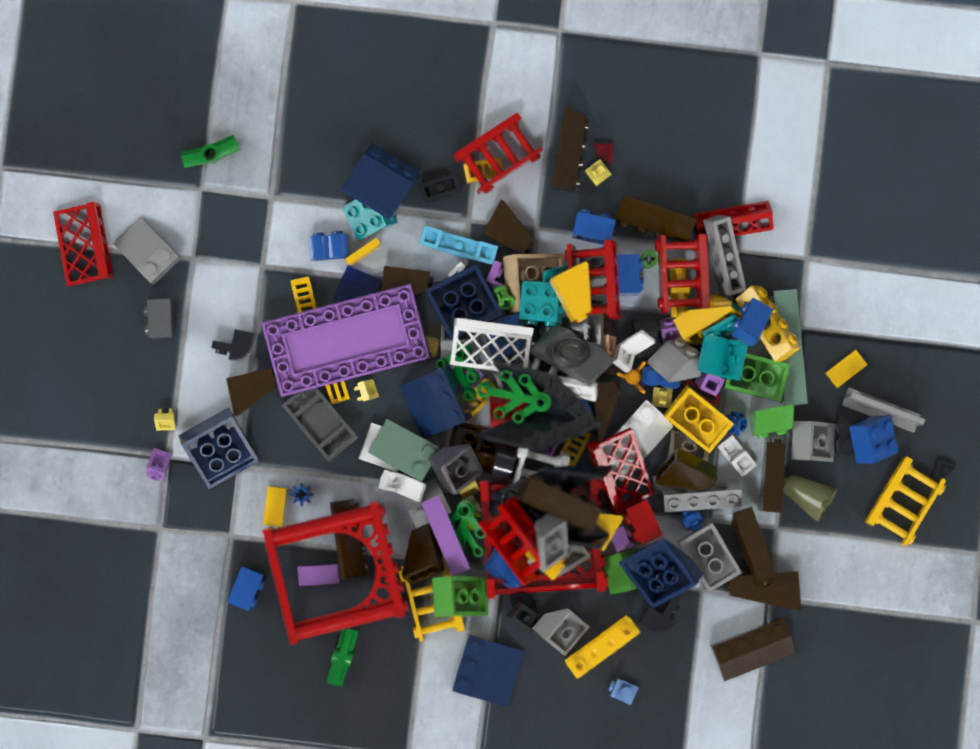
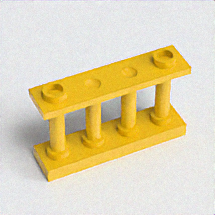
M903 456L864 521L870 526H874L875 523L877 525L881 524L901 536L903 540L900 544L903 546L913 543L916 538L914 533L937 495H941L946 488V485H944L946 480L944 478H940L936 482L913 468V465H911L913 460L908 456ZM909 474L931 487L933 490L929 497L925 498L905 486L901 481L903 476ZM894 491H900L922 504L923 507L918 515L893 501L891 496ZM885 507H890L913 521L908 532L883 517L881 513Z
M442 556L445 571H443V576H452L447 566V563L444 557ZM402 570L399 571L401 582L405 581L416 624V627H413L415 638H419L421 642L424 641L423 634L451 627L453 629L457 628V632L465 631L462 617H451L450 620L421 627L418 616L434 612V604L416 608L414 597L432 593L433 584L411 589V585L402 577Z
M625 615L564 661L578 679L637 636L640 631L630 617Z

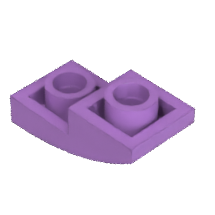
M339 563L300 565L297 567L299 586L340 583Z

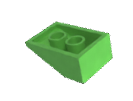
M746 353L740 381L725 379L723 389L781 402L790 364L775 362L771 359Z
M793 404L748 413L752 436L757 435L758 439L769 437V433L776 432L777 435L788 434V430L793 428Z
M447 576L432 578L435 617L489 615L486 577Z

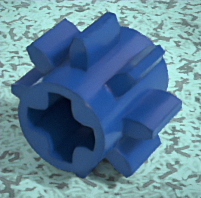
M731 411V415H726L734 423L727 433L739 435L740 431L743 432L746 429L747 419L743 417L744 413Z
M303 483L300 484L299 488L293 486L295 492L290 494V496L295 497L293 503L295 504L299 501L301 507H303L305 501L311 503L309 497L314 495L309 493L311 486L304 488ZM301 489H303V492L307 493V496L303 497V500H301V498L297 496V493H300Z
M698 510L682 512L683 517L680 518V521L687 531L692 529L695 532L702 528L700 523L704 520Z

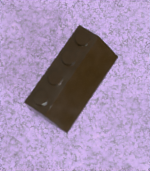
M567 108L564 109L552 189L574 192L575 188H579L581 177L577 176L578 169H582L584 158H580L581 150L585 151L586 139H583L584 131L588 132L589 120H586V114Z
M623 195L615 217L616 222H618L617 225L620 227L628 228L631 226L636 228V232L654 234V238L665 235L672 242L689 241L697 220L696 218Z
M465 422L454 426L448 447L463 444L471 445L483 471L492 474L499 443L477 437V433L488 428ZM519 457L515 459L511 479H513Z
M534 476V478L527 477L514 496V499L549 515L566 520L567 523L582 530L593 532L602 512L601 509L597 508V503L590 500L586 502L579 500V495L572 492L566 494L562 492V487L555 484L548 486L544 484V479Z
M355 499L330 502L331 515L360 508L359 502L355 503ZM356 524L357 527H351L352 531L358 532L360 524ZM334 533L341 580L365 576L366 571H369L368 560L363 558V552H366L365 544L349 534Z
M782 617L710 645L724 682L796 653L790 632Z

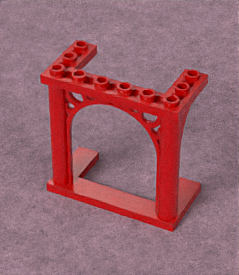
M592 479L570 490V492L579 496L584 495L587 500L597 503V508L601 509V497H597V493H599V489H602V480ZM480 481L482 520L490 515L489 501L494 500L490 495L507 486ZM488 537L484 538V547L486 548L485 565L492 554V543ZM590 548L591 551L589 550V553L593 556V559L591 557L587 559L591 563L590 570H583L578 565L576 569L580 574H576V572L571 574V570L566 572L567 575L557 576L554 580L550 579L546 574H540L527 585H521V587L513 589L503 585V581L500 578L495 579L489 576L486 570L488 599H496L495 595L593 588L597 592H603L605 587H609L608 575L602 571V567L605 566V555H601L600 549Z
M379 500L369 503V506L276 529L273 526L262 530L290 645L299 643L302 639L393 616H397V618L406 616V611L409 609L407 597L403 598L402 594H400V592H404L401 580L397 581L396 573H399L397 562L392 561L391 554H394L392 542L388 543L386 535H390L387 523L383 524L382 521L386 512L384 504H380ZM356 524H360L358 532H353L351 527H357ZM366 525L373 526V533L369 538L362 536V530ZM330 533L349 534L362 541L372 553L376 565V579L368 597L359 605L348 610L300 622L294 620L276 547ZM377 535L375 543H378V545L376 547H373L371 545V540L374 539ZM379 558L383 560L382 564L377 563ZM385 576L386 578L384 580L386 583H389L390 586L382 584L380 582V577ZM378 588H385L390 594L389 598L381 599L376 594V590ZM374 598L380 604L376 605L374 603L370 605V599Z

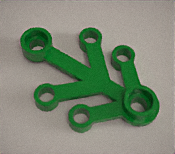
M468 344L465 345L464 348L472 355L471 347ZM462 348L456 352L455 361L463 362L468 358ZM451 355L438 359L436 361L437 368L440 369L449 365ZM456 366L452 371L459 387L462 384L465 390L463 393L464 398L467 401L474 400L477 397V393L470 383L479 381V373L475 368L466 367L468 371L466 376L463 370L464 366Z
M509 369L503 370L500 373V378L508 383L512 391L493 388V385L488 381L481 382L477 387V393L482 398H487L491 395L511 400L504 406L497 407L494 410V417L496 419H503L506 413L523 402L530 405L524 410L516 411L513 414L512 419L515 423L523 422L525 417L535 410L543 412L551 406L550 396L545 392H539L532 382L531 375L528 373H523L519 377V382L528 388L531 395L524 394L513 378L512 371ZM504 372L509 374L510 377L508 379L504 378ZM523 376L528 378L529 381L527 383L523 382ZM485 387L487 389V393H483L481 391V388ZM538 399H542L544 405H539ZM497 410H501L503 416H499ZM516 414H520L522 420L516 419Z
M463 500L458 504L457 512L448 518L452 527L454 522L461 519L460 526L454 531L464 555L467 540L473 549L474 556L481 557L485 555L486 548L483 545H479L468 528L469 522L475 529L477 538L483 539L487 536L485 533L484 535L480 534L481 528L478 525L479 521L475 517L476 509L474 504L469 500ZM478 548L481 549V554L478 553Z

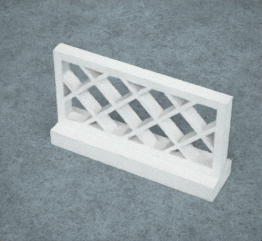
M455 318L450 365L498 371L491 360L500 354L507 364H511L510 362L519 356L523 361V367L527 368L531 336H533L534 328ZM458 331H466L470 336V339L463 345L458 340ZM479 334H485L490 340L482 347L475 340ZM499 336L505 337L508 341V344L501 350L494 342ZM518 339H525V348L519 352L513 343ZM473 340L479 349L470 355L464 346ZM492 343L498 352L489 358L483 349ZM511 345L517 354L508 360L502 351ZM462 348L468 358L463 362L455 361L456 352ZM480 351L487 359L481 365L477 364L472 358Z

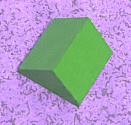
M639 548L605 556V566L603 567L605 574L608 575L610 595L638 589L620 566L619 561L638 552Z

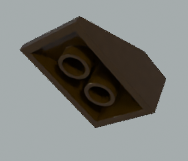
M615 381L597 383L598 396L596 401H592L594 417L603 425L595 428L597 442L604 439L618 401L617 397L621 396L620 386L616 385Z

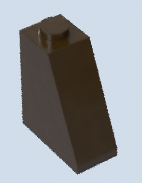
M500 200L483 232V236L518 254H525V252L529 254L534 245L531 243L532 236L505 201Z
M384 266L381 291L411 283L413 295L417 296L424 294L426 289L433 286V277L430 276V271Z
M272 368L226 378L233 413L236 417L242 415L277 388V380Z
M677 447L657 469L656 484L706 491L717 481V466Z
M429 524L411 531L402 570V577L409 584L445 571L440 547Z

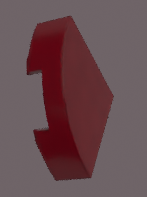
M594 143L597 156L604 162L612 164L613 144Z

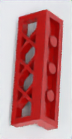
M769 201L694 214V218L697 219L695 223L697 235L702 234L701 230L705 229L703 220L718 215L731 218L734 236L774 230L773 212ZM768 218L769 224H757L761 219ZM743 222L750 223L747 228L741 229L739 227Z

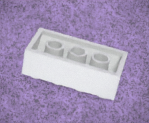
M645 400L615 434L632 428L642 459L644 460L673 428V425L649 401ZM629 435L622 438L621 445H628L630 441ZM608 444L604 446V453L610 455L614 445ZM618 447L614 456L621 459L626 449ZM630 451L626 461L633 463L636 454ZM612 459L610 464L613 465L612 470L616 471L619 461ZM624 463L620 473L627 475L631 466ZM618 475L617 479L623 483L625 478Z

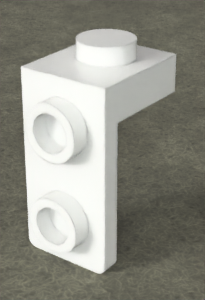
M643 330L637 332L616 345L612 363L624 372H629L632 370L634 356L653 345L655 339Z
M384 469L378 488L396 492L421 502L426 484L399 472Z

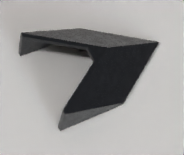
M494 361L493 365L500 373L505 369L512 371L513 378L524 394L531 395L526 386L520 384L519 377L523 373L530 374L532 382L539 392H545L550 396L551 406L543 412L535 410L526 416L521 423H515L511 419L477 433L478 438L541 452L553 445L563 443L589 430L603 426L572 390L562 383L563 380L558 375ZM507 372L503 373L506 379L510 377ZM526 376L522 377L523 382L527 383L529 381ZM538 399V404L544 405V401ZM518 416L516 419L522 420V416Z
M613 465L551 466L528 477H540L545 480L544 484L548 486L555 484L563 488L562 492L569 494L570 490L592 479L604 480L612 470ZM526 478L491 494L490 497L503 504L515 496ZM518 501L535 526L538 520L547 515L545 512ZM567 523L568 545L601 550L609 539V534L597 524L593 532Z

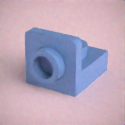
M617 677L616 681L612 680L608 691H610L611 697L631 705L639 687Z

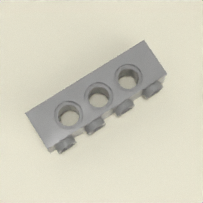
M718 215L703 220L720 293L731 296L746 291L731 218Z
M739 479L717 480L706 491L662 486V502L665 512L742 507V492Z

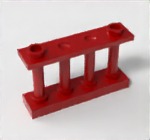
M518 112L457 151L453 156L456 163L460 161L466 163L481 184V187L477 190L478 195L482 192L485 194L489 193L494 189L493 185L529 161L534 163L541 158L540 154L543 148L540 147L534 150L519 129L520 125L518 123L522 118ZM508 130L514 133L528 156L520 161L503 138V133ZM492 140L499 144L513 165L505 171L502 170L487 148V144ZM477 150L483 154L497 174L490 181L486 180L472 159V154Z
M699 234L695 236L693 241L666 242L665 235L657 237V240H655V251L658 252L660 290L657 306L660 309V313L665 314L669 312V307L695 306L698 309L710 308L707 234ZM666 249H693L695 251V258L686 261H666ZM694 268L696 270V278L693 280H667V269ZM694 287L697 289V297L695 299H668V288Z
M604 240L605 246H602V248L576 250V246L567 244L565 260L568 261V270L577 266L576 258L605 257L606 265L588 269L589 276L604 275L606 277L607 284L601 287H590V295L605 294L608 303L604 306L591 307V312L587 315L606 313L613 320L621 319L617 242Z
M513 496L497 507L501 512L497 517L494 518L490 514L480 521L478 525L521 584L525 586L538 577L534 571L541 566L535 525ZM505 519L513 528L507 534L500 526V523ZM517 535L524 543L519 549L511 541ZM528 551L536 560L531 565L523 557Z

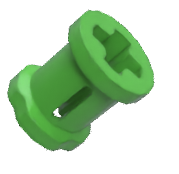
M647 250L641 255L640 259H643V268L651 269L656 265L658 257L654 251ZM647 255H650V259H653L650 264L644 261Z
M505 285L495 287L492 293L495 300L498 301V306L501 310H509L515 303L514 298L509 295V290Z

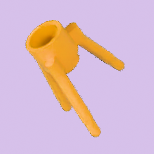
M645 361L636 370L632 369L626 374L617 373L619 377L626 379L628 384L635 385L641 393H645V390L639 384L641 380L640 371L646 365Z

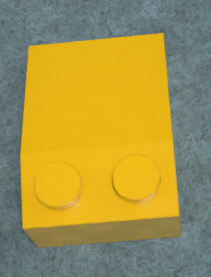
M731 306L696 309L681 312L673 321L683 340L692 345H700L704 340L703 331L732 315L741 317L742 313Z
M688 384L663 413L668 421L708 453L714 449L734 425L731 420Z

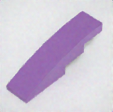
M439 495L422 502L421 505L451 575L455 576L469 570L470 567Z

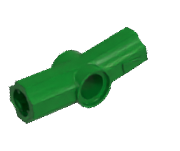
M231 135L213 144L181 152V158L184 168L208 163L214 164L218 160L240 151L235 136ZM215 150L216 154L213 158L206 157L207 151Z
M352 628L342 629L338 645L335 646L332 656V665L327 677V683L343 687L348 667L350 668L353 659V649L358 637V630Z

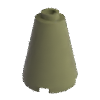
M791 475L790 477L786 476L784 479L783 492L810 517L820 522L827 512L826 509L829 504L831 505L837 489L826 484Z

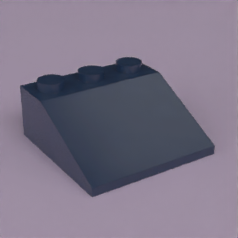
M372 143L342 186L341 191L391 220L414 188L421 172Z
M477 264L425 290L432 308L451 341H453L455 318L491 322L503 316ZM458 331V338L467 334V332Z
M450 365L399 387L421 437L424 439L473 418Z
M229 407L178 435L182 447L208 489L259 462L258 457Z
M662 538L619 561L620 566L652 608L697 586L703 576V572L694 560L666 538Z
M469 634L452 691L508 707L524 651Z

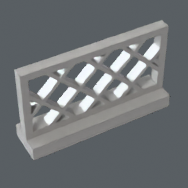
M852 388L847 389L841 405L870 417L875 415H891L894 426L912 433L915 432L917 426L924 425L926 420L920 418L921 415Z

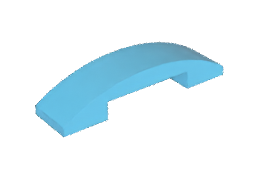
M424 226L419 243L435 250L493 265L498 246L478 242L428 226Z

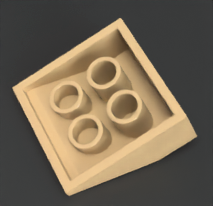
M513 254L503 257L505 286L509 290V295L515 300L514 306L506 310L507 314L520 313L522 283L524 281L543 282V272L545 270L565 265L564 254Z

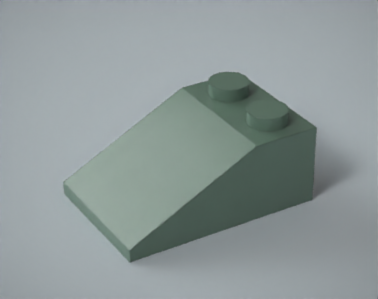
M386 419L368 453L422 482L431 466L428 459L436 454L440 448Z

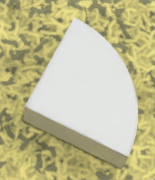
M460 262L447 277L450 278L466 270V266Z

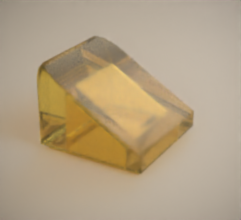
M425 336L432 358L435 359L437 358L440 340Z

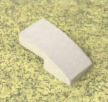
M729 434L716 445L741 477L757 466L732 434Z

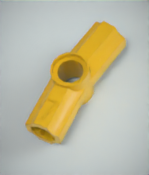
M677 258L668 261H685V259ZM686 268L668 269L669 280H688L686 278ZM690 287L668 288L670 299H688ZM688 306L670 307L671 317H678L681 312L688 311Z

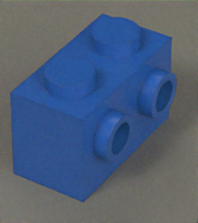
M755 298L751 299L748 303L745 302L740 310L742 313L741 317L737 318L732 326L734 328L732 336L752 347L758 342L773 309Z
M242 566L227 603L250 611L251 607L255 608L259 599L256 597L258 590L262 591L266 582L263 579L265 574Z

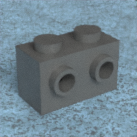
M147 300V304H144V315L148 316V323L145 324V335H148L149 339L174 338L172 300Z

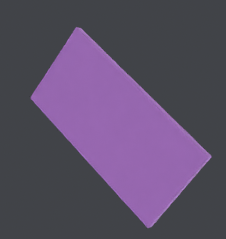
M411 283L261 322L281 397L430 358Z

